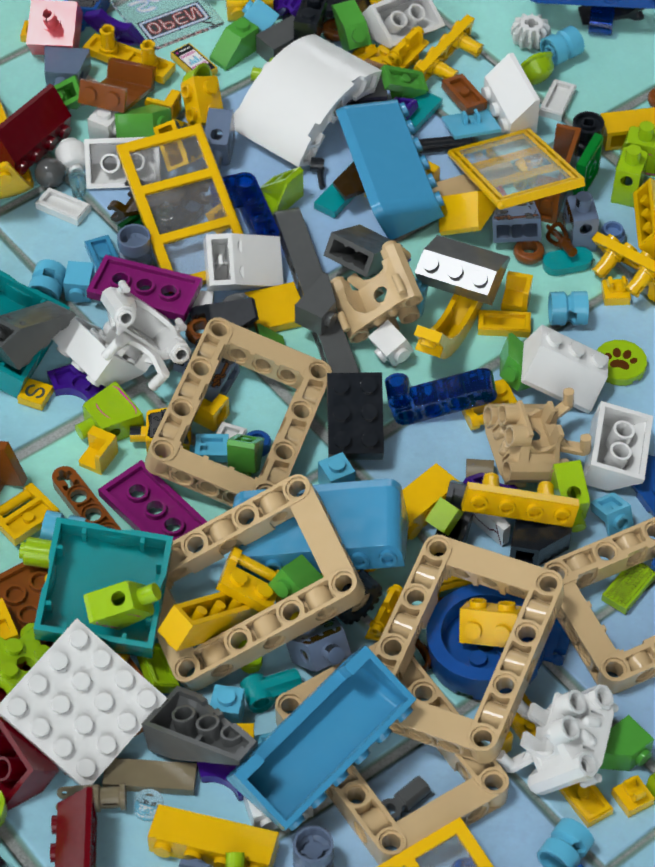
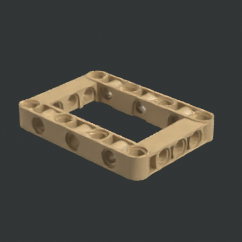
M217 317L209 320L150 443L144 463L146 469L153 475L160 476L233 507L234 498L239 492L268 489L290 476L326 390L327 373H332L331 367L323 360L316 359L231 323L224 318ZM222 358L296 389L259 477H255V479L235 471V468L232 466L228 468L209 460V457L206 455L202 457L183 449L182 446Z
M301 474L292 475L173 541V550L158 629L173 605L177 604L170 591L174 585L173 582L192 572L195 574L224 558V554L230 552L234 546L239 547L242 544L246 546L274 531L275 526L292 517H295L323 575V578L197 647L192 646L175 651L157 631V639L173 676L185 688L191 691H198L354 607L364 598V585L317 490L306 476ZM301 490H305L301 496L296 497ZM254 517L253 521L246 525L247 521ZM203 545V548L196 552L197 548ZM352 583L350 589L342 592L346 584ZM299 612L297 618L290 620L292 614ZM247 640L246 645L238 649L240 643ZM195 668L194 673L187 677L188 672Z
M655 517L550 560L543 567L558 572L563 579L564 600L556 618L596 684L607 686L613 694L655 677V635L643 640L641 645L625 652L623 649H615L606 634L607 629L605 625L599 623L591 610L592 604L590 601L585 600L579 589L655 558V539L649 537H655ZM600 557H606L609 560H603ZM548 587L543 590L546 592L553 591L554 588ZM607 672H613L618 677H611Z
M437 534L429 537L424 542L374 651L378 659L398 680L403 679L416 650L415 643L422 629L426 628L437 604V594L444 579L447 580L448 577L455 576L472 582L474 586L483 585L500 591L502 595L507 593L523 598L525 601L474 719L416 700L410 706L413 709L411 714L402 722L396 720L389 728L393 733L481 764H487L496 760L561 608L564 600L563 579L554 570ZM439 552L444 553L442 556H434V554ZM548 587L554 588V590L550 592H546L543 589ZM415 601L422 602L420 605H411ZM525 637H531L534 639L531 642L521 641ZM391 651L400 652L395 656L388 655ZM503 688L512 689V691L507 694H502L499 692ZM482 740H487L491 742L489 745L485 747H480L477 745V743Z
M378 642L368 647L373 653ZM391 651L388 655L395 656L400 652ZM413 656L403 679H399V681L417 700L425 698L427 701L421 702L459 714ZM345 660L279 695L275 701L277 726L290 715V713L285 712L294 711ZM481 741L477 743L478 746L485 747ZM437 748L454 771L458 770L465 779V782L397 822L353 764L346 770L349 773L348 777L337 787L332 784L325 792L375 861L380 865L461 817L466 826H469L502 807L508 795L509 777L496 760L491 763L481 764ZM494 786L498 790H490L487 787ZM360 800L362 803L354 804L350 801ZM394 846L397 849L394 851L386 850L385 847Z

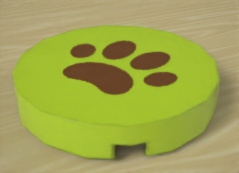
M612 340L598 347V352L609 356L607 383L627 386L632 384L633 381L637 379L639 381L643 378L647 368V356L635 343L626 340Z

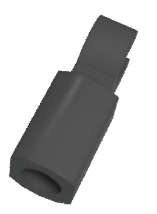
M416 776L396 792L393 799L388 798L381 803L387 810L390 809L395 812L391 816L397 822L401 819L403 811L408 812L430 794V787L420 776Z

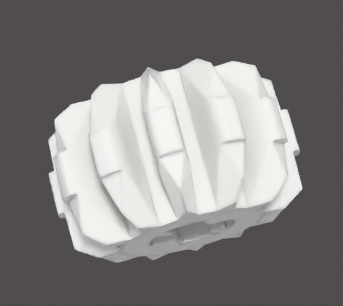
M523 13L521 17H516L511 27L513 44L519 45L520 49L528 48L529 51L531 48L539 50L541 39L551 34L548 19H542V15L535 16L533 13L531 15Z

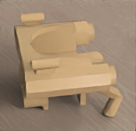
M395 240L387 241L382 245L380 252L384 259L381 261L383 269L375 277L364 280L356 273H353L347 277V280L343 276H338L330 281L336 300L337 317L350 343H359L366 340L370 335L369 330L380 327L386 320H389L399 331L400 327L396 317H399L402 324L412 323L420 317L417 305L420 304L423 297L408 263L411 253ZM350 284H352L358 290H352ZM385 287L387 292L384 301L378 302L376 298L384 294L380 288Z
M565 388L563 390V401L555 407L552 401H547L546 404H523L522 400H518L516 403L487 404L484 407L483 420L485 432L498 471L505 485L514 484L518 488H525L527 483L549 481L553 464L569 462L567 458H560V452L585 456L591 452L590 434H582L580 442L569 441L564 438L562 426L556 425L557 420L570 411L574 405V390L572 388ZM533 431L539 434L540 439L532 440L534 436Z

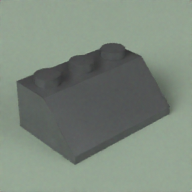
M437 235L424 248L414 273L422 284L492 306L510 257Z

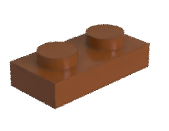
M463 74L442 80L441 88L461 111H465L467 115L473 114L474 109L478 111L487 109V100Z

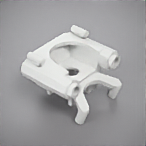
M120 280L118 288L109 287L102 291L100 300L107 309L109 320L103 326V335L105 336L103 340L109 345L101 353V356L106 361H109L115 354L120 357L125 354L136 361L134 366L143 372H146L151 365H154L158 374L148 383V387L156 391L170 375L163 360L171 359L173 363L183 364L190 360L192 351L180 335L181 331H186L187 325L181 318L175 319L176 325L173 326L166 316L130 293L128 284L124 280Z
M600 684L581 692L578 690H571L564 694L556 692L554 693L552 704L547 709H543L535 702L528 706L522 699L517 712L521 717L535 724L536 735L534 736L528 731L523 732L520 746L525 748L526 751L510 758L504 750H501L496 760L507 773H515L534 762L536 769L529 775L527 783L529 789L538 795H546L579 782L582 788L602 782V776L597 772L604 760L614 713L618 712L619 709L618 705L613 701V693L607 686Z

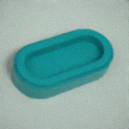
M575 247L577 254L574 257H569L563 249L551 251L543 257L542 267L547 274L553 276L585 271L592 265L593 254L585 247Z

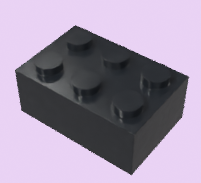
M382 372L327 373L328 458L343 452L348 460H383Z

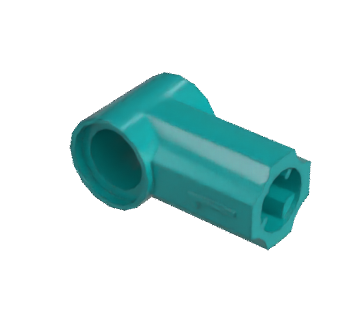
M292 668L266 677L260 673L251 674L240 682V687L245 690V700L250 712L262 713L274 705L279 695L302 684L298 670Z

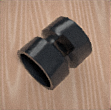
M585 111L575 115L572 126L581 128L578 157L582 156L594 133L603 135L604 119L597 113Z

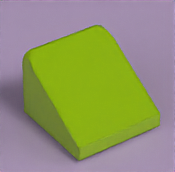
M440 497L425 521L449 536L464 512Z

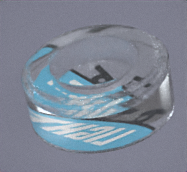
M154 789L141 790L133 799L135 815L140 820L153 821L158 804L164 805L163 797Z

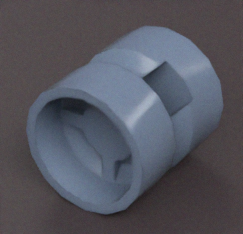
M129 224L121 228L117 234L119 258L151 265L152 249L149 230L140 224Z
M308 826L297 832L293 839V867H333L334 840L331 834L319 826Z

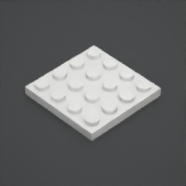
M76 619L0 702V716L78 785H92L139 732L143 721L155 709L159 708L167 700V697L80 620Z

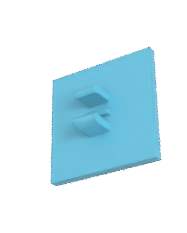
M474 109V113L470 115L462 111L459 114L441 116L443 123L454 140L502 132L501 127L488 109L482 111Z

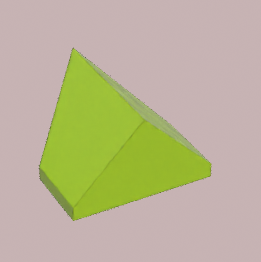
M301 167L273 176L258 189L262 195L271 223L274 221L273 212L290 208L304 196L303 169Z

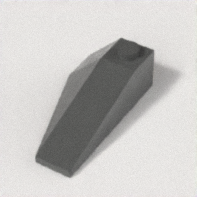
M178 685L167 696V700L159 708L155 709L141 724L148 750L174 760L241 766L258 746L257 741L239 725L231 723L224 717V713L218 708L214 709L209 705L207 699L202 694Z

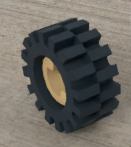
M356 570L365 588L364 598L354 607L337 615L346 625H351L354 621L356 623L359 622L362 616L366 617L368 615L367 612L375 608L373 605L379 602L380 599L378 597L382 595V587L364 570ZM352 583L346 584L342 592L350 589Z

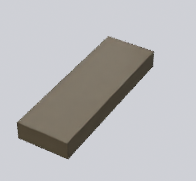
M115 758L104 771L102 787L119 786L120 783H125L126 791L194 795L197 763Z

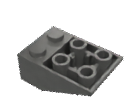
M46 301L0 315V360L20 370L31 362L32 357L37 352L47 347L51 339L59 331L67 328L76 314L51 301Z

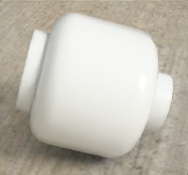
M72 137L63 139L55 149L56 159L62 162L66 169V174L78 176L85 170L84 142Z

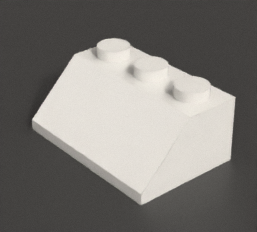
M383 0L370 5L362 13L367 22L370 38L388 48L395 47L413 27L420 26L424 30L423 35L445 26L432 0Z
M509 53L485 76L481 94L487 100L492 116L497 118L502 133L509 134L530 128L537 134L540 98L514 53Z
M146 137L84 139L86 189L130 187L124 184L127 178L118 157L116 145ZM160 148L131 155L139 180L148 184L161 181Z
M77 316L70 321L67 328L59 331L52 338L58 345L56 349L65 357H70L73 360L71 364L79 371L86 372L88 374L86 379L97 387L100 385L107 387L115 381L121 385L144 373L134 366L136 361L125 354L122 357L115 354L109 361H106L101 356V353L109 344L103 340L105 337L103 330Z
M541 325L524 341L521 383L559 401H563V390L565 388H572L574 390L573 407L589 414L607 380L609 356Z
M604 401L600 402L591 421L589 433L591 435V452L585 457L583 469L586 485L610 491L644 482L653 423L652 415Z

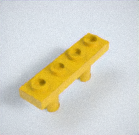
M467 14L461 21L457 20L448 34H443L439 44L436 47L432 46L423 60L417 61L413 70L422 71L425 81L434 74L442 79L458 75V70L453 69L444 62L459 48L475 58L481 54L484 45L469 37L475 19Z
M110 24L103 25L99 30L100 35L94 33L83 45V48L90 49V57L108 63V59L114 57L156 67L155 82L163 85L176 71L175 63L156 56L154 41L149 39L142 41L140 44L141 50L115 41V28Z
M597 231L591 240L604 255L595 267L592 268V271L598 277L605 280L617 263L622 262L637 270V273L625 288L629 293L638 298L650 281L655 280V259L643 250L639 253L635 247L627 242L621 244L612 234L605 236Z
M486 473L483 476L482 484L467 482L461 507L462 511L573 528L580 504L577 498L555 495L554 485L549 481L540 482L537 492L500 487L499 476L496 473Z

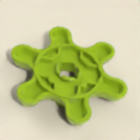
M28 623L21 629L20 639L10 638L4 640L0 637V688L7 695L29 672L21 670L17 665L27 661V665L32 668L50 648L47 645H42L40 643L41 640L35 639L34 623Z

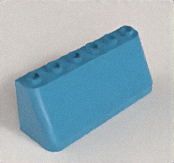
M396 99L346 105L336 109V114L370 207L387 238L394 240L444 217L441 206H444L445 203L440 192H435L434 190L438 185L433 174H428L427 172L430 169V165L426 156H421L420 154L423 151V147L419 138L413 137V134L417 132L411 119L408 121L406 119L410 114L405 103H399Z
M386 478L313 485L356 570L405 566L409 520L402 487L397 481ZM266 489L239 492L234 498L233 508ZM301 490L296 497L301 496L305 490ZM254 517L250 518L247 521L246 525L250 524L253 521ZM295 517L275 526L274 531L246 546L242 544L237 547L242 550V554L274 571L280 570L302 554L319 573H322ZM236 564V567H238V568L244 570L245 572H247V573H249V574H251V575H253V576H255V577H257V578H263V577H261V576H259V575H257V574H255V573H253V572L247 570L246 568H244V567H242V566Z
M365 645L351 654L256 747L241 766H237L226 779L282 831L288 828L293 831L305 820L302 814L310 806L315 809L327 798L324 792L332 784L337 787L348 777L349 773L346 770L354 762L356 765H359L370 755L371 752L368 748L375 741L380 744L391 734L392 730L389 727L396 720L402 722L411 714L413 709L410 706L417 699Z

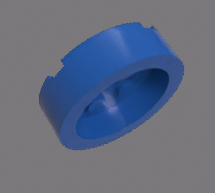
M471 584L452 591L437 603L426 628L427 649L431 658V669L436 678L446 688L456 694L459 691L473 696V699L482 700L504 647L494 646L492 650L485 652L478 648L480 645L459 643L460 608L472 598H483L487 600V603L496 604L500 601H513L516 603V606H522L525 599L507 593L502 595L498 590L483 585H478L477 587ZM525 637L521 641L531 642L534 639L531 637ZM545 646L537 662V665L532 674L529 684L536 678L537 672L542 664V661H544ZM503 688L499 692L502 694L510 693L512 689Z

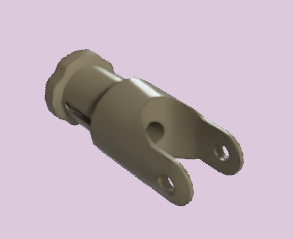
M125 783L112 787H100L99 784L61 787L57 790V796L61 799H66L85 787H93L97 812H100L101 809L110 808L127 810Z

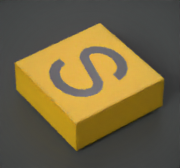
M29 378L17 396L18 403L42 411L54 392L53 385Z

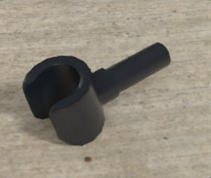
M311 157L310 172H317L319 189H324V159Z

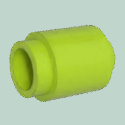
M28 537L26 542H21L19 558L23 559V564L49 569L48 556L52 540Z

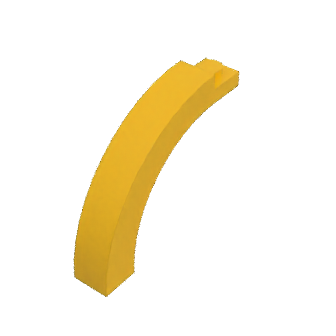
M453 294L444 313L432 328L429 329L417 325L414 336L419 340L415 350L441 359L450 357L466 338L483 303Z

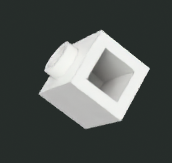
M97 107L87 119L89 139L116 138L115 113L119 112Z
M386 320L368 336L376 348L374 351L376 356L383 363L388 360L394 368L399 363L406 361L414 351L408 340L389 320Z

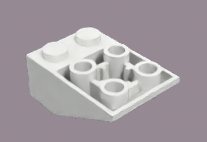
M236 233L205 235L203 247L207 291L262 289L284 284L280 236Z

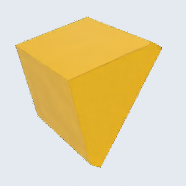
M481 191L442 196L445 205L441 206L444 217L439 219V233L441 236L481 231L496 209V206Z

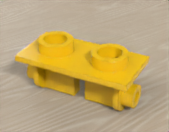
M420 26L413 27L389 51L382 61L390 66L406 68L430 43L423 38V28Z
M394 584L387 589V595L374 620H371L365 639L380 640L403 590L400 585Z

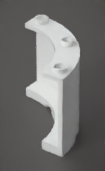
M316 34L301 37L280 51L270 62L265 63L262 72L253 82L240 107L233 114L235 131L297 167L310 165L311 157H315L325 138V135L322 134L329 122L334 124L338 119L336 109L346 106L352 99L357 101L363 96L374 93L382 70Z

